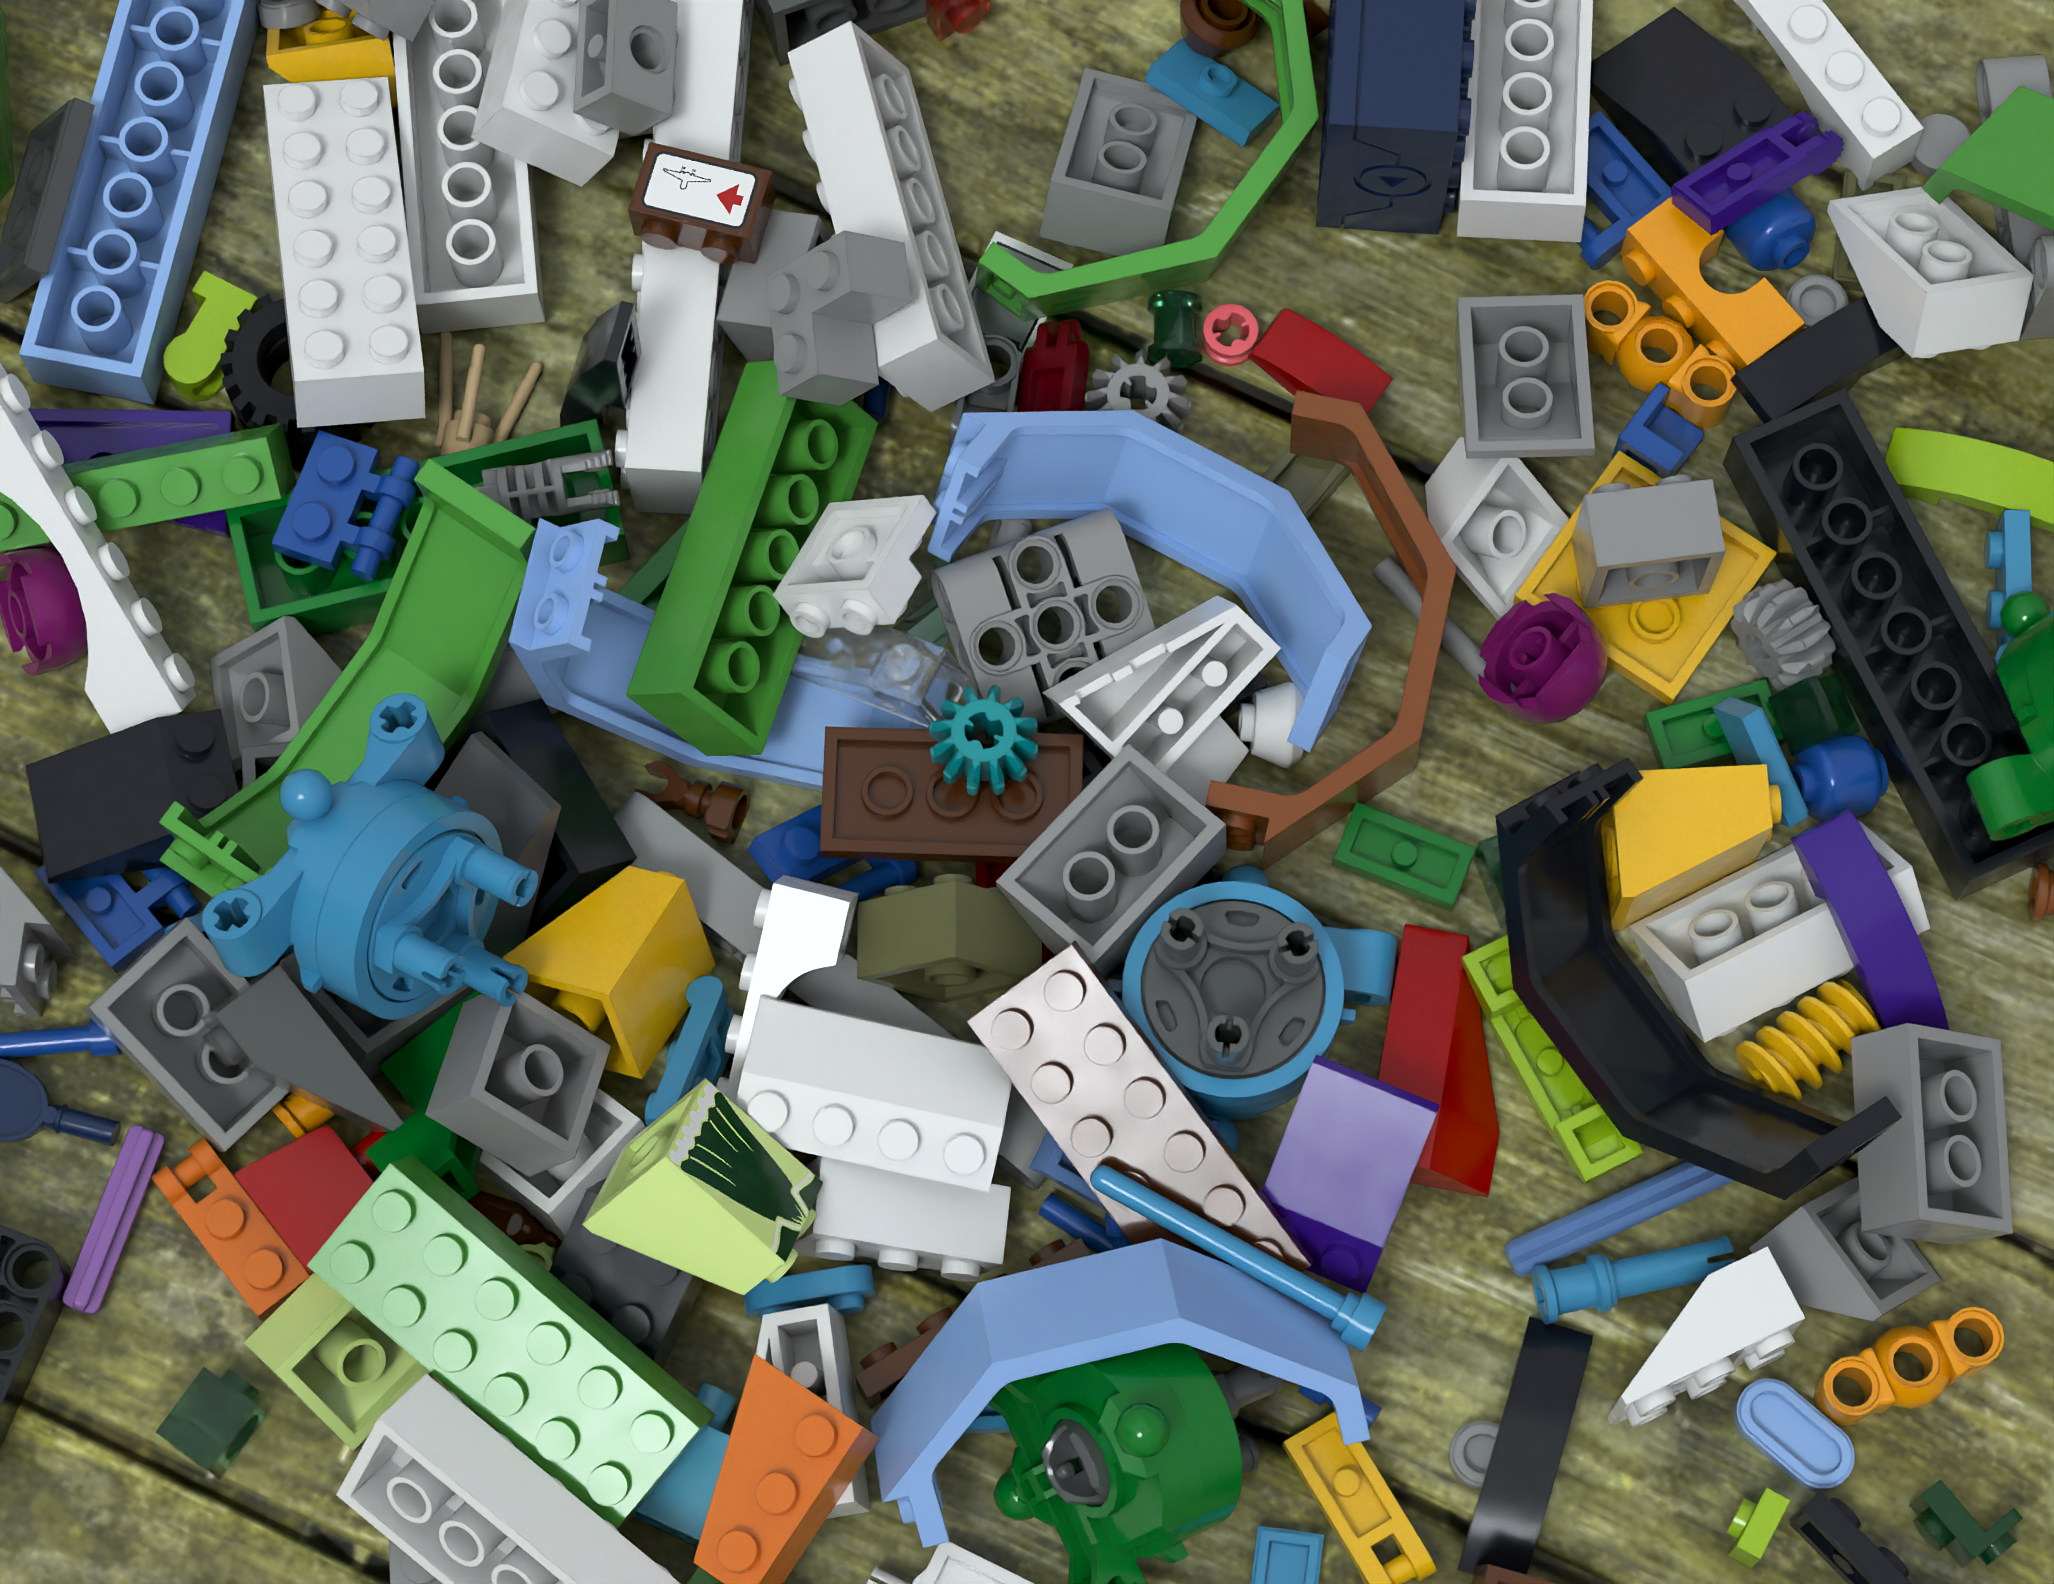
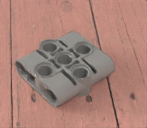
M1109 508L1098 510L1019 539H1012L1000 546L930 571L933 594L965 688L968 685L972 686L977 692L978 700L987 699L989 688L996 684L1001 688L1000 704L1002 705L1011 698L1020 696L1024 701V710L1020 717L1035 718L1037 728L1067 717L1042 693L1057 685L1059 677L1065 670L1070 668L1078 673L1156 630L1122 528L1115 514ZM1026 548L1034 551L1041 562L1040 575L1032 583L1022 579L1017 571L1016 563L1018 556ZM1104 588L1112 590L1119 601L1118 614L1110 622L1103 620L1096 610L1097 596ZM1047 608L1057 613L1062 626L1060 635L1052 643H1047L1041 638L1037 627L1039 616ZM989 629L994 630L1000 635L1004 647L1002 656L994 664H989L983 660L978 647L980 637Z

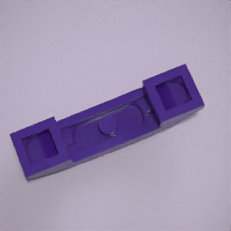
M1845 810L1790 838L1815 896L1824 899L1881 1030L1905 1023L1950 1030L1935 978L1910 917L1883 863L1852 811Z

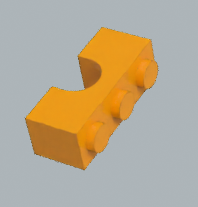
M1671 196L1627 229L1620 252L1623 256L1622 263L1627 273L1637 284L1641 286L1648 285L1662 300V308L1668 318L1681 323L1700 344L1707 348L1710 355L1726 360L1734 368L1735 373L1802 332L1805 322L1765 277L1748 290L1737 294L1722 293L1710 287L1703 279L1700 268L1716 257L1724 231L1721 229L1717 233L1710 235L1672 204Z

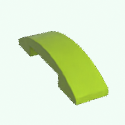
M1895 427L1885 462L1904 496L1935 506L1940 498H1945L2002 516L2004 510H2030L2031 526L2054 533V462L2023 451L1974 438L1930 430Z
M1508 935L1462 956L1461 962L1470 984L1510 1066L1543 1124L1583 1183L1587 1184L1643 1156L1644 1152L1639 1143L1620 1134L1513 990Z

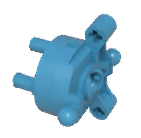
M409 693L394 694L384 698L373 709L370 715V729L365 759L346 782L340 781L331 785L330 781L320 771L309 768L296 770L286 776L279 790L281 806L293 818L287 827L289 850L268 874L236 889L222 892L209 901L202 915L204 930L224 967L233 975L252 977L265 972L292 944L294 945L296 960L299 964L301 982L306 990L316 994L322 987L383 1019L396 1020L412 1016L433 1004L442 995H450L458 988H462L464 984L496 1000L498 1004L510 1007L517 999L514 994L506 991V989L508 988L522 995L528 982L527 970L520 965H514L485 950L483 940L494 917L499 898L514 906L522 907L526 905L536 891L538 874L503 855L502 844L495 827L483 815L469 809L470 806L467 800L459 796L446 798L424 787V784L442 763L445 748L424 701L418 696Z

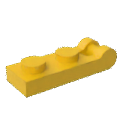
M1335 1411L1283 1442L1284 1450L1357 1568L1364 1584H1404L1414 1577L1421 1582L1437 1572L1430 1554L1362 1443L1358 1442L1344 1446ZM1392 1537L1401 1554L1381 1565L1372 1548Z

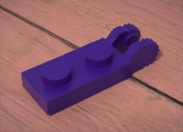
M1800 111L1798 114L1795 113L1792 118L1788 117L1772 128L1769 126L1765 127L1674 183L1671 188L1672 204L1710 235H1713L1807 177L1809 173L1817 176L1825 171L1827 166L1831 167L1834 162H1837L1838 157H1841L1840 154L1844 150L1843 139L1832 130L1820 132L1816 137L1815 135L1819 131L1818 120L1807 111Z

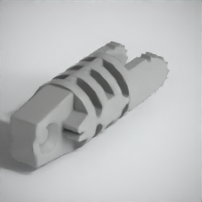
M611 449L552 458L527 465H509L482 470L484 485L474 487L522 520L620 506L618 490H610L608 488L589 491L586 495L569 497L565 473L580 470L584 472L604 470L607 466L613 465Z

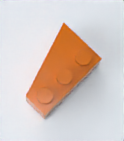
M754 1353L693 1563L723 1584H783L880 1438Z

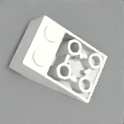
M1768 1246L1709 1274L1607 1416L1611 1427L1626 1419L1629 1420L1632 1428L1639 1427L1668 1411L1666 1406L1676 1400V1395L1686 1390L1691 1400L1699 1398L1724 1385L1727 1382L1725 1377L1736 1371L1734 1367L1745 1362L1749 1370L1754 1371L1786 1354L1784 1349L1795 1343L1792 1334L1804 1321L1805 1316Z

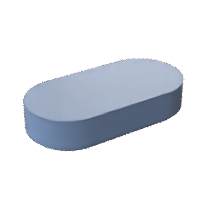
M1776 1379L1757 1380L1748 1385L1738 1397L1734 1406V1422L1741 1436L1798 1485L1810 1491L1824 1492L1836 1488L1849 1476L1855 1461V1452L1851 1440L1846 1433L1788 1384Z

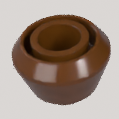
M1239 0L1180 1L1181 35L1186 44L1202 56L1209 58L1225 57L1249 44L1258 32L1260 25L1259 15Z

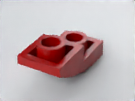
M1287 308L1279 311L1247 356L1293 396L1296 395L1297 391H1305L1307 393L1357 402L1361 404L1366 415L1369 414L1393 380L1386 372L1349 344L1321 326Z

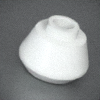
M1288 681L1255 691L1252 704L1241 703L1238 738L1241 741L1249 742L1252 755L1282 768L1293 766L1302 759L1303 749L1287 741L1304 701L1296 685Z

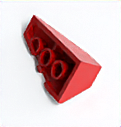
M1405 924L1377 1079L1440 1105L1410 1183L1488 1198L1500 1132L1479 1001L1461 962L1462 956L1471 953L1468 935Z

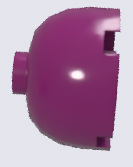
M48 546L23 547L0 553V567L7 565V580L0 582V616L13 653L21 651L23 646H25L27 654L33 662L22 665L23 670L29 675L36 676L56 671L75 663L88 652L87 626L77 587L61 554L56 548Z
M1556 593L1543 594L1550 601L1540 602L1534 606L1526 600L1513 606L1495 623L1483 642L1479 655L1486 661L1484 669L1485 678L1478 674L1479 684L1488 697L1509 714L1535 724L1559 723L1578 714L1596 696L1604 683L1608 668L1606 646L1602 633L1587 613L1572 599ZM1511 683L1517 687L1514 693L1511 689Z

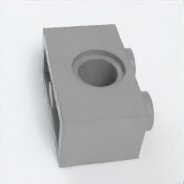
M580 0L573 113L632 136L672 116V108L676 97L673 86L675 51L678 45L676 2L671 0Z

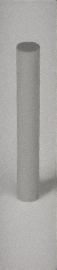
M1389 556L1377 565L1372 574L1419 621L1422 607L1421 598L1407 573ZM1447 615L1441 645L1479 684L1478 674L1485 678L1484 669L1486 666V661L1479 656L1481 649ZM1511 683V689L1514 693L1517 687Z

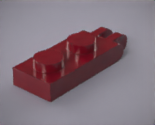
M1062 320L1059 326L1054 321L1039 324L1035 346L1027 347L1024 352L1018 412L1083 411L1090 353L1087 343L1081 340L1082 331L1078 320Z

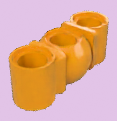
M1606 280L1598 282L1588 289L1583 298L1588 351L1597 355H1603L1605 361L1610 366H1613L1617 361L1623 377L1631 387L1651 394L1659 382L1668 387L1670 391L1665 406L1675 409L1678 415L1703 430L1713 428L1724 420L1737 389L1730 381L1736 374L1735 370L1726 360L1710 355L1707 348L1702 344L1695 349L1690 334L1681 323L1665 316H1649L1652 306L1646 302L1637 301L1634 292L1627 285L1618 281ZM1601 310L1610 311L1620 318L1621 323L1613 326L1604 325L1593 317V313ZM1649 347L1659 348L1669 355L1670 360L1663 363L1652 362L1643 355L1642 350ZM1698 384L1708 385L1718 392L1719 398L1711 401L1703 400L1692 392L1691 387Z
M1969 1307L1959 1310L1947 1320L1930 1322L1925 1329L1911 1325L1892 1327L1879 1335L1871 1347L1864 1349L1856 1357L1840 1358L1831 1364L1815 1385L1813 1397L1816 1409L1835 1425L1849 1426L1857 1424L1869 1414L1883 1413L1892 1405L1908 1409L1927 1406L1941 1396L1946 1386L1953 1384L1960 1377L1978 1374L1997 1358L2004 1344L2005 1336L2002 1325L1996 1316L1986 1309ZM1964 1327L1975 1331L1982 1339L1984 1347L1982 1356L1971 1357L1960 1352L1954 1342L1955 1329ZM1907 1352L1916 1356L1923 1366V1379L1912 1382L1900 1377L1893 1364L1895 1353ZM1845 1376L1857 1381L1863 1390V1404L1852 1407L1841 1403L1834 1395L1833 1380L1837 1377Z

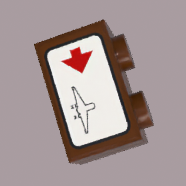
M649 142L628 208L634 235L640 236L642 241L659 249L672 250L676 246H682L698 250L706 258L721 264L731 265L735 264L737 260L755 264L776 198L772 172Z

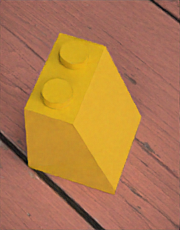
M1767 764L1639 770L1644 779L1606 815L1601 827L1613 931H1621L1641 919L1755 863L1764 843L1771 841L1773 824L1780 823L1782 813L1780 789L1778 785H1769Z
M633 866L626 867L502 958L527 970L528 982L524 990L525 993L611 1045L604 1069L643 1079L688 1009L689 1003L685 994L689 984L697 978L709 976L716 965L685 879L678 878L666 871L654 872Z

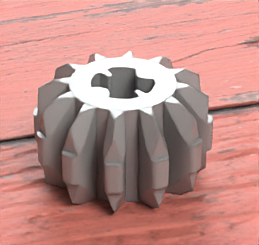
M1141 349L1135 355V364L1128 365L1125 359L1116 353L1111 358L1112 372L1096 369L1093 373L1092 384L1096 389L1085 394L1086 409L1090 411L1134 410L1131 409V399H1144L1145 409L1134 411L1180 435L1183 434L1184 425L1180 419L1189 416L1191 410V401L1182 396L1186 391L1187 381L1183 375L1169 376L1171 362L1167 357L1150 366L1147 365V353Z
M1786 579L1775 583H1768L1764 587L1759 586L1746 594L1743 600L1733 607L1734 618L1730 621L1731 629L1738 637L1736 647L1745 654L1747 658L1746 665H1752L1757 670L1760 680L1767 679V682H1771L1773 687L1782 692L1790 687L1795 688L1802 683L1808 684L1822 675V670L1832 664V653L1836 650L1835 641L1828 634L1831 625L1822 618L1819 612L1820 605H1814L1809 600L1806 590L1802 587L1795 588Z

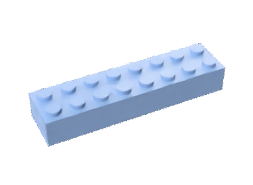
M259 0L119 1L90 103L95 105L53 256L47 275L40 279L19 352L34 382L152 405L155 404L164 371L163 355L174 335L260 22L257 9Z

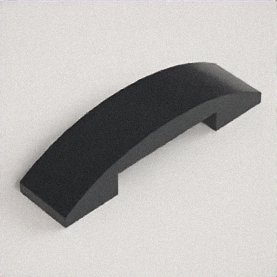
M1529 1317L1478 1502L1474 1508L1457 1568L1458 1571L1474 1575L1477 1565L1490 1564L1527 1575L1567 1439L1593 1335L1556 1324L1546 1325L1540 1319Z

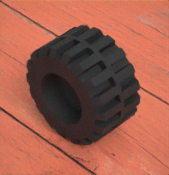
M267 294L257 300L260 309L254 314L245 308L237 317L241 329L240 331L228 330L224 342L229 352L221 353L220 367L225 376L222 378V381L243 428L252 429L282 423L289 451L290 449H295L299 460L307 459L319 430L354 442L360 441L362 437L358 428L364 425L371 429L375 422L297 428L294 395L283 394L271 388L272 379L276 371L284 362L290 359L284 298L272 301L270 295Z

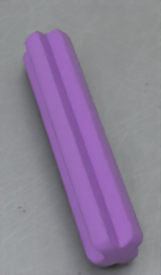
M132 1126L128 1129L62 1296V1302L73 1310L86 1314H96L101 1308L151 1181V1176L155 1171L165 1145V1138L154 1130L141 1126Z

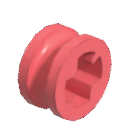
M1225 304L1212 310L1205 319L1202 337L1204 351L1210 360L1227 367L1242 365L1250 358L1247 356L1258 341L1259 328L1257 319L1250 310L1241 305ZM1230 324L1239 326L1241 328L1240 338L1247 337L1246 340L1235 339L1231 346L1222 345L1220 343V332H1226Z

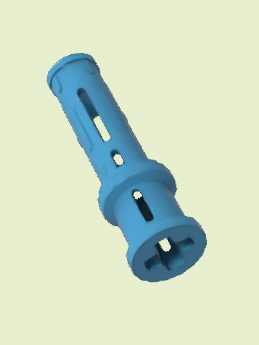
M1722 1235L1716 1239L1609 1261L1605 1255L1600 1256L1595 1253L1587 1255L1585 1263L1548 1270L1545 1265L1534 1266L1531 1277L1536 1306L1543 1323L1546 1325L1556 1323L1559 1315L1574 1311L1595 1308L1599 1313L1610 1312L1612 1307H1616L1617 1300L1620 1298L1703 1282L1709 1274L1736 1262L1735 1259L1708 1263V1257L1731 1253L1733 1248L1728 1237Z

